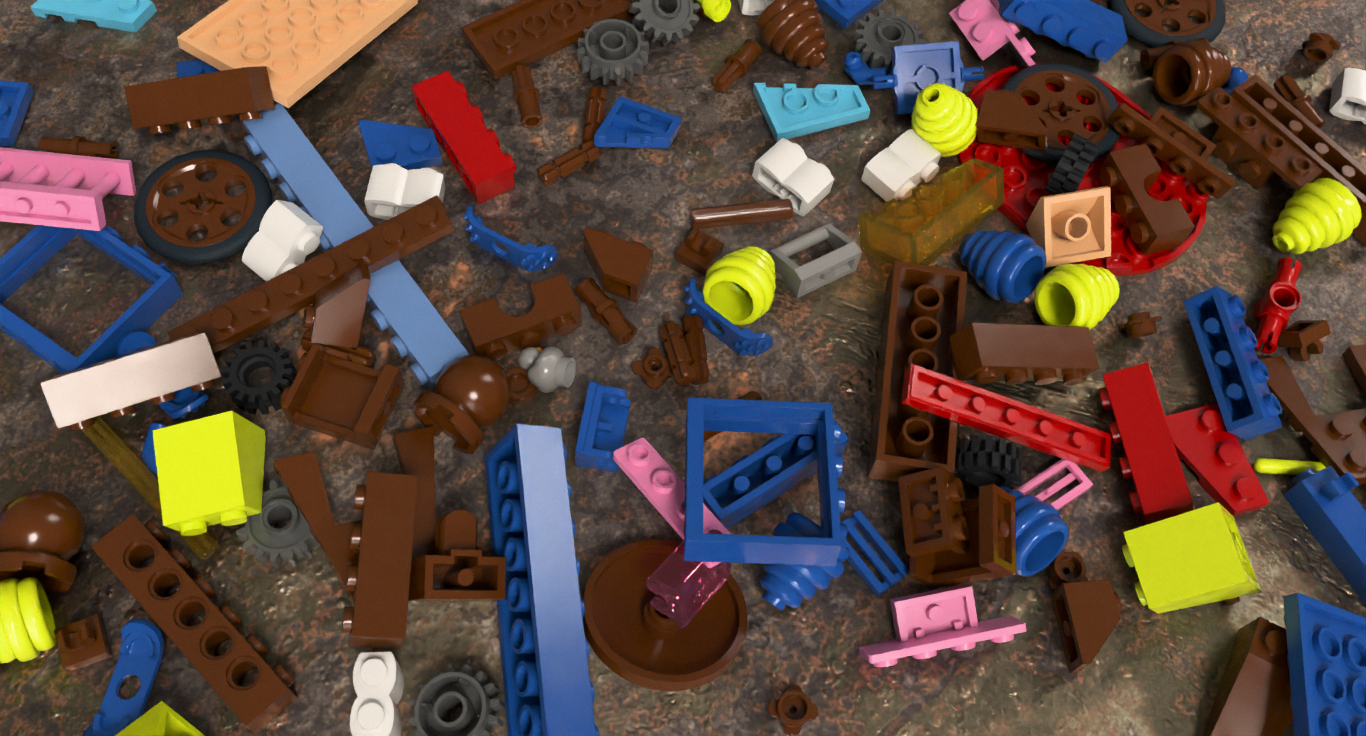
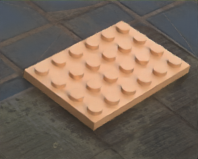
M228 0L179 35L177 40L180 49L220 71L242 67L266 66L273 100L289 108L416 6L418 0Z

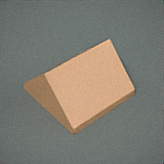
M1104 186L1040 197L1026 227L1036 245H1040L1046 253L1045 268L1111 256L1110 187Z

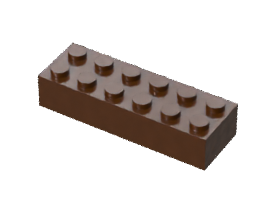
M897 260L893 263L885 290L867 478L899 483L898 477L941 466L952 474L955 472L958 422L901 403L905 368L911 363L958 380L949 337L964 328L967 272Z

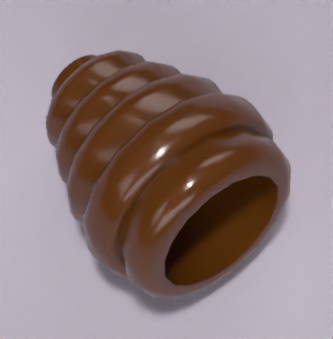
M775 0L758 17L757 28L762 32L761 39L763 42L772 47L777 54L784 55L788 61H795L796 65L800 68L809 66L811 69H815L827 59L825 53L829 48V42L825 39L826 29L822 26L823 17L817 12L818 4L815 0Z
M1190 40L1176 43L1165 50L1154 64L1152 75L1154 88L1158 96L1167 103L1182 107L1195 106L1203 96L1216 87H1222L1226 84L1231 74V62L1225 53L1218 51L1208 44Z

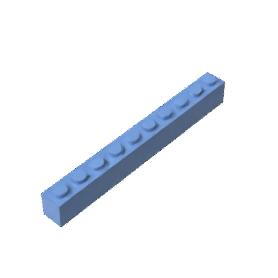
M278 103L274 105L275 109L262 111V118L243 121L248 133L244 137L246 145L254 156L260 154L264 159L261 161V164L271 180L277 178L281 184L278 187L285 200L295 202L300 209L323 226L319 243L323 252L373 228V225L283 105ZM397 260L369 274L371 280L366 303L368 302L373 309L370 315L381 331L387 329L392 335V338L389 340L400 358L407 356L411 361L412 365L409 368L416 381L421 386L427 383L432 392L435 393V383L444 366L456 358L468 356L469 353L401 262Z

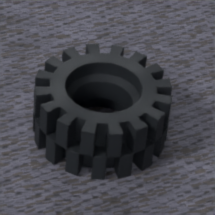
M1075 133L1044 190L1054 195L1076 191L1101 145Z
M258 340V347H254L252 341L246 342L247 349L243 352L239 347L235 348L233 352L236 357L227 356L225 363L228 367H222L221 374L224 377L221 379L222 384L232 401L241 410L246 408L250 414L255 415L257 408H259L262 415L269 414L268 407L273 406L275 411L280 410L281 405L279 402L281 401L282 393L288 385H292L297 375L296 368L287 351L283 347L280 349L278 344L272 341L268 347L265 340ZM262 367H270L274 370V377L268 384L258 388H251L246 385L247 377L254 370Z
M979 436L972 437V441L967 438L961 439L960 443L956 442L955 472L953 475L961 480L965 490L973 488V492L979 493L980 486L995 484L998 487L1006 486L1014 490L1016 486L1019 487L1022 481V449L1016 447V444L1013 442L1006 444V439L999 438L997 441H994L993 437L986 436V440H980Z

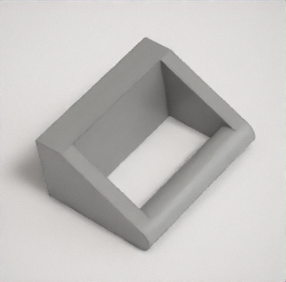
M828 223L769 250L768 254L771 255L775 268L797 299L856 271L862 251L854 240ZM824 240H827L834 250L802 266L797 265L788 258Z

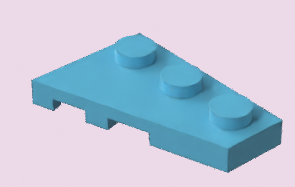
M37 0L30 7L37 17L47 18L50 14L62 16L64 21L74 23L81 19L96 22L99 27L135 33L157 12L153 1Z
M754 83L753 85L755 98L776 142L782 138L791 139L869 118L871 111L858 85L818 84L815 88H797L796 84L784 83L783 88L766 87V83Z

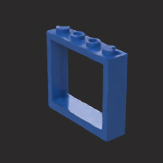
M37 225L0 258V330L60 373H65L117 357V344L124 335L132 331L145 332L183 295V292L176 282L178 275L170 271L165 263L155 264L141 247L133 244L131 247L124 243L123 238L109 226H106L101 231ZM76 235L152 285L78 358L1 305Z
M688 398L685 438L684 561L836 566L840 550L847 549L846 535L848 529L847 525H840V513H844L845 490L844 488H838L837 478L842 476L843 458L842 453H835V443H839L840 425H838V421H833L832 403ZM704 431L816 435L821 538L704 534Z

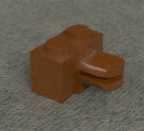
M462 509L445 513L437 519L435 555H423L411 560L408 601L489 602L505 599L506 557H483L482 550H477L478 523L477 518L472 513Z

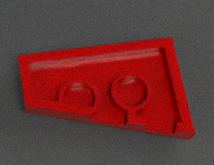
M1218 403L1165 416L1179 461L1184 460L1198 476L1197 482L1216 503L1219 502L1233 517L1263 509L1270 504L1235 435L1227 432Z

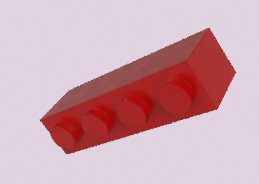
M445 71L411 86L417 111L428 128L433 129L437 142L478 205L515 188L513 173L517 172L512 157L509 153L503 154L496 133L492 128L487 130L480 109L476 104L471 106L468 101L467 91L461 81L455 82L450 72Z
M1144 363L1102 374L1105 387L1098 390L1104 410L1112 408L1115 421L1108 422L1114 444L1122 442L1125 455L1118 457L1124 478L1132 477L1136 491L1129 492L1135 515L1143 513L1147 525L1194 510L1192 498L1149 364Z

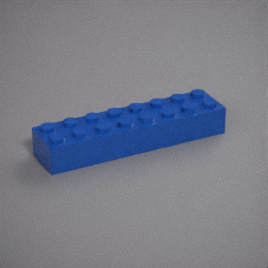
M516 424L484 456L493 557H506L505 599L497 600L508 736H600L594 722L593 702L595 691L589 678L588 659L590 648L587 639H585L583 626L585 605L579 591L580 563L575 556L574 547L576 527L574 520L571 518L569 503L571 485L567 480L565 468L567 449L562 442L561 428Z

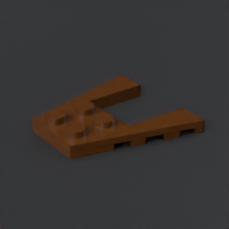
M1366 344L1349 346L1343 353V357L1366 395ZM1283 356L1260 359L1265 364L1270 375V379L1266 381L1269 391L1277 397L1282 409L1288 414L1289 419L1287 422L1295 432L1302 431L1313 444L1310 449L1326 468L1332 466L1339 477L1350 471L1359 485L1366 484V408L1315 416Z
M433 426L397 433L393 437L402 474L418 476L412 558L423 555H435ZM315 451L274 460L273 467L276 474L280 475L288 489L290 498L296 508H299L310 527L311 534L315 541L320 544L329 560V565L352 602L353 591L346 590L348 565H356L357 550L350 549L352 525L360 524V520L335 526Z

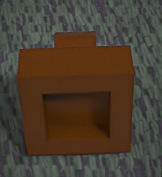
M693 227L675 252V260L706 276L707 270L722 253L724 243Z
M1299 320L1281 330L1277 347H1291L1290 354L1294 361H1308L1306 349L1309 354L1323 353V344L1319 339L1331 334L1327 320Z
M98 614L54 630L62 667L69 673L112 657L104 621Z

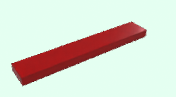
M912 363L905 368L901 403L1100 472L1110 468V433Z

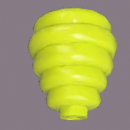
M942 83L928 85L917 95L911 115L912 130L939 151L941 157L954 156L966 150L975 140L977 134L978 110L972 100L959 90Z
M1318 178L1313 182L1306 183L1299 190H1295L1293 197L1286 202L1284 210L1280 212L1278 221L1273 226V243L1284 253L1289 252L1298 255L1306 251L1312 252L1318 248L1324 249L1334 243H1340L1349 238L1353 229L1359 225L1362 218L1361 207L1353 193L1342 183L1331 178Z
M748 246L718 259L707 270L702 289L704 302L737 326L751 324L761 318L771 308L775 296V263L771 255L759 247Z
M1083 263L1062 264L1049 271L1047 275L1040 279L1035 288L1034 302L1036 311L1046 326L1089 327L1090 330L1104 319L1119 298L1120 288L1115 275L1108 269L1093 265L1088 266Z
M27 577L21 581L18 578L2 580L0 582V663H9L16 658L21 662L29 661L39 656L40 651H47L53 648L57 642L54 632L56 626L50 602L42 583L36 577Z

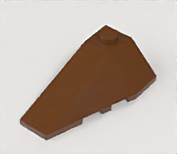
M1259 617L1238 630L1203 736H1281L1292 723L1293 711L1290 703L1291 686L1287 663L1286 629Z

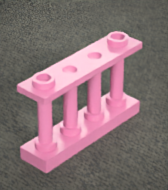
M0 147V221L101 231L106 226L102 200L108 194L134 196L137 193L131 160Z

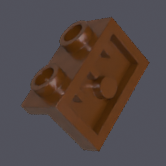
M942 466L898 477L906 554L916 557L949 549L957 554L967 553L966 540L970 537V529L962 511L961 501L965 499V490L961 480Z

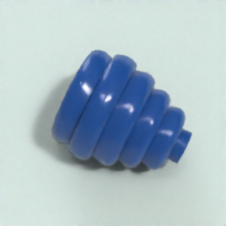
M979 230L972 235L965 236L959 246L961 263L968 269L971 277L975 278L978 286L984 289L987 295L994 300L1013 304L1025 300L1038 285L1046 267V253L1040 245H1036L1032 237L1021 233Z
M1000 486L1001 489L1015 497L1016 574L1024 577L1035 575L1051 564L1061 553L1069 536L1068 525L1065 520L1061 519L1058 509L1053 505L1041 501L1033 495H1026L1018 490L1012 491L1006 486Z
M792 512L788 515L785 523L780 522L773 530V536L821 538V526L800 513ZM846 546V550H840L836 566L763 564V568L767 572L759 579L760 585L766 589L762 597L781 611L786 604L792 608H799L803 598L807 600L812 599L817 589L821 591L827 589L832 578L838 579L843 574L845 569L843 562L850 555L849 548Z

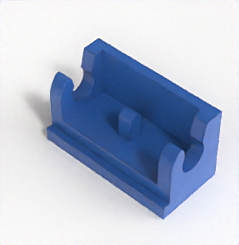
M589 382L575 448L576 466L614 473L618 472L619 466L613 460V453L623 446L631 400L626 399V390Z

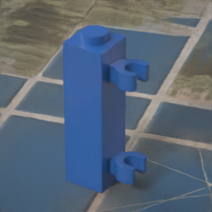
M1332 466L1317 473L1313 468H1309L1292 479L1295 486L1284 493L1283 496L1366 606V511L1351 492L1359 483L1350 471L1339 477Z

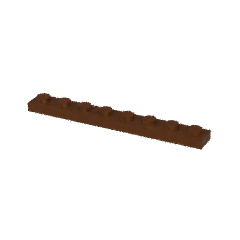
M436 195L168 331L170 340L205 330L212 352L215 354L305 308L306 305L313 304L316 291L359 263L367 264L369 274L456 230L441 200Z

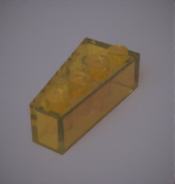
M974 158L938 176V183L922 184L912 189V196L900 202L894 198L882 204L883 210L874 215L866 212L858 216L861 251L891 264L895 260L922 265L930 264L1004 203L1003 168Z

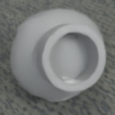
M555 346L546 347L544 350L541 347H527L518 356L519 366L528 370L529 381L541 392H553L559 386L569 388L574 381L576 373L575 359L566 357L562 350Z

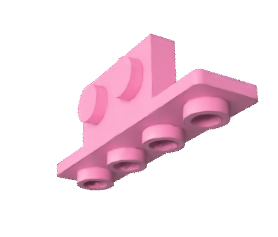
M965 0L949 13L983 61L1011 41L1029 67L1035 65V62L1030 57L1036 53L1025 37L1021 40L1017 39L1015 35L1020 30L1015 23L1001 17L998 0Z
M640 438L615 450L613 460L684 540L685 482L645 438ZM703 503V533L731 534ZM721 562L703 563L706 565V567L712 568Z
M962 584L890 599L896 639L864 645L858 648L860 656L868 663L873 664L875 667H888L897 664L898 658L912 656L915 659H926L936 656L937 650L950 647L955 651H963L975 648V642L990 640L995 643L1011 641L1014 639V634L1026 632L1027 629L1025 622L1013 616L978 622L972 586Z

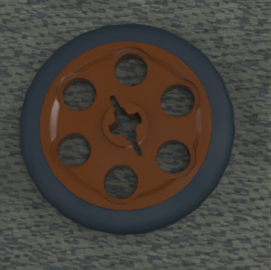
M1109 0L1111 11L1122 15L1126 33L1152 48L1167 46L1169 42L1176 40L1184 42L1206 38L1211 43L1221 33L1225 24L1226 8L1224 0H1173L1163 13H1161V10L1169 0ZM1134 10H1143L1149 17H1141ZM1188 16L1197 17L1202 23H1193ZM1162 25H1170L1174 27L1176 32H1168Z
M1058 63L1035 64L1020 70L1009 78L1002 87V89L1018 93L1022 97H1031L1037 103L1036 105H1031L1030 108L1047 128L1046 152L1024 148L1019 149L1038 161L1051 165L1059 163L1067 145L1062 144L1058 140V136H1067L1072 139L1076 133L1101 145L1093 161L1102 158L1110 152L1119 140L1120 134L1107 122L1109 116L1119 106L1116 98L1105 84L1080 68ZM1054 83L1062 91L1053 92L1046 87V84ZM1077 96L1088 97L1092 104L1084 105L1077 100ZM1083 123H1093L1098 127L1099 131H1089L1083 126Z
M220 150L192 151L176 156L160 165L147 177L139 189L134 204V223L140 238L148 248L158 255L179 263H212L231 257L246 248L252 237L259 231L262 218L272 205L271 189L266 177L259 168L242 156ZM214 171L217 173L216 177L209 182L198 180L204 172ZM242 185L246 187L245 191L239 196L227 195L229 189L233 186ZM170 187H183L179 195L175 197L165 196L166 191ZM203 201H208L209 204H205L203 209L198 210L197 207L202 206ZM176 215L179 217L178 221L172 226H160L162 219L166 216ZM230 215L242 216L241 221L235 226L223 225L224 220ZM197 230L208 231L207 237L202 241L192 242L189 240L191 234Z

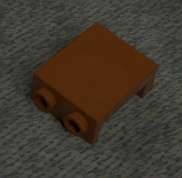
M313 343L309 352L301 356L297 367L298 373L292 385H288L281 396V409L288 422L375 450L405 386L400 368L385 363L382 371L328 355L321 344Z
M995 484L980 486L979 498L961 501L963 516L966 518L970 529V537L966 540L967 553L957 554L949 549L916 557L909 555L908 557L910 577L931 588L1016 575L1015 497Z

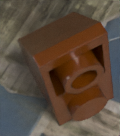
M586 227L583 232L584 252L603 291L637 303L652 271L653 250L647 248L642 243L629 242L617 238L608 231Z

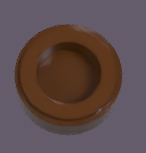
M513 367L505 371L511 383L510 405L524 406L533 401L537 394V387L529 381L528 370L522 367Z

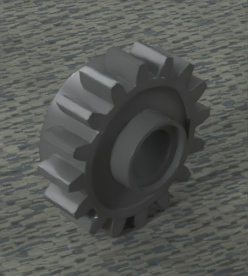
M631 0L634 3L628 8V12L634 14V19L631 23L637 25L640 32L643 31L650 38L651 43L658 40L662 41L663 46H667L671 39L677 44L684 36L687 37L694 30L692 26H695L699 21V17L695 14L701 6L700 4L693 3V0ZM659 5L665 6L669 13L663 12Z
M880 9L878 10L877 17L868 13L866 20L859 21L853 38V43H855L854 52L861 54V60L869 68L887 67L888 74H890L892 69L891 47L925 44L926 40H923L925 32L920 29L916 30L917 20L907 21L908 14L905 13L899 17L896 16V10L892 9L890 15H885V12Z
M606 19L594 22L589 29L585 28L583 30V38H578L577 60L578 63H581V71L583 73L590 71L591 80L602 77L603 85H607L610 79L614 80L617 86L621 84L622 78L632 82L633 73L642 75L643 66H648L649 42L644 41L645 33L643 31L639 32L635 28V24H630L621 19Z
M270 480V490L263 491L262 513L247 516V521L241 524L244 527L238 529L236 534L241 541H245L242 545L249 555L255 553L254 557L258 563L263 565L270 559L275 568H280L282 562H290L294 567L297 566L298 559L304 556L308 559L312 558L311 551L315 546H320V544L315 541L309 530V525L299 508H296L290 498L285 484L284 487H279L275 480ZM292 518L286 527L276 529L280 521Z
M452 664L447 665L446 673L438 674L433 671L431 673L432 680L426 685L420 683L418 686L420 693L417 699L410 701V705L414 707V716L408 718V723L417 727V731L413 736H494L491 733L492 728L503 727L504 722L496 717V712L505 709V703L499 699H493L501 691L500 688L494 683L488 684L490 677L483 671H479L475 675V669L470 665L465 664L461 672ZM462 704L463 711L461 716L457 720L450 722L451 711L457 705Z

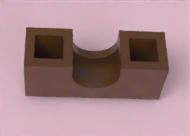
M1146 143L1109 152L1098 171L1103 187H1110L1115 209L1123 217L1130 230L1132 240L1138 244L1143 255L1181 246L1195 227L1178 198L1170 201H1159L1147 194L1146 191L1151 188L1162 170Z
M565 273L530 285L533 308L525 315L509 316L499 308L495 298L459 310L463 329L474 354L486 356L492 361H497L505 357L507 353L521 348L535 347L545 339L556 335L565 336L574 332L576 328L581 327V307Z

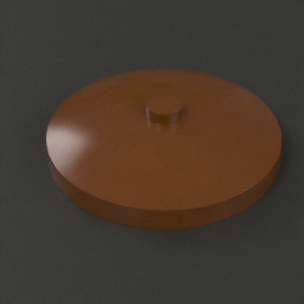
M661 539L642 540L617 548L596 565L590 574L584 590L585 613L583 626L585 636L598 658L614 673L631 683L645 688L660 691H682L697 688L713 681L733 663L746 635L747 607L744 596L735 579L720 563L712 568H708L700 561H684V543Z

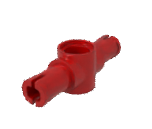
M1284 257L1278 261L1274 279L1269 282L1265 294L1254 306V315L1259 323L1255 335L1258 346L1254 349L1258 350L1263 342L1261 350L1263 353L1269 354L1276 351L1281 330L1287 326L1290 315L1300 306L1302 301L1301 294L1295 286L1302 269V263L1296 260L1293 268H1291L1293 258Z

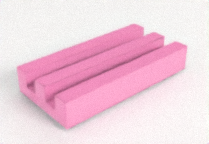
M1061 459L1016 490L1027 494L1065 468H1068L1071 472L1070 474L1035 496L1041 501H1045L1077 479L1080 483L1078 486L1051 503V505L1060 510L1088 491L1094 484L1076 463Z

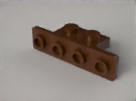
M1216 87L1198 100L1196 107L1220 126L1211 142L1217 145L1212 152L1257 190L1269 181L1274 172L1296 190H1299L1306 183L1314 181L1323 172L1319 166L1221 87Z
M1120 103L1107 119V122L1119 134L1128 136L1139 145L1146 143L1153 156L1169 165L1176 174L1182 175L1196 184L1207 195L1220 199L1236 183L1235 180L1206 161L1217 145L1161 106L1148 120L1125 103Z

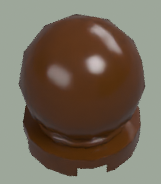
M476 354L459 357L444 366L436 380L435 393L423 391L414 401L413 405L417 407L414 414L425 427L433 426L436 437L443 432L455 440L456 443L452 448L465 454H473L484 440L481 429L492 427L505 414L510 404L511 383L503 367L488 357Z
M38 489L20 495L4 506L0 513V582L9 578H18L21 581L27 577H36L42 583L46 593H61L70 590L71 585H73L76 579L77 568L68 561L79 552L85 538L84 516L69 498L62 493Z

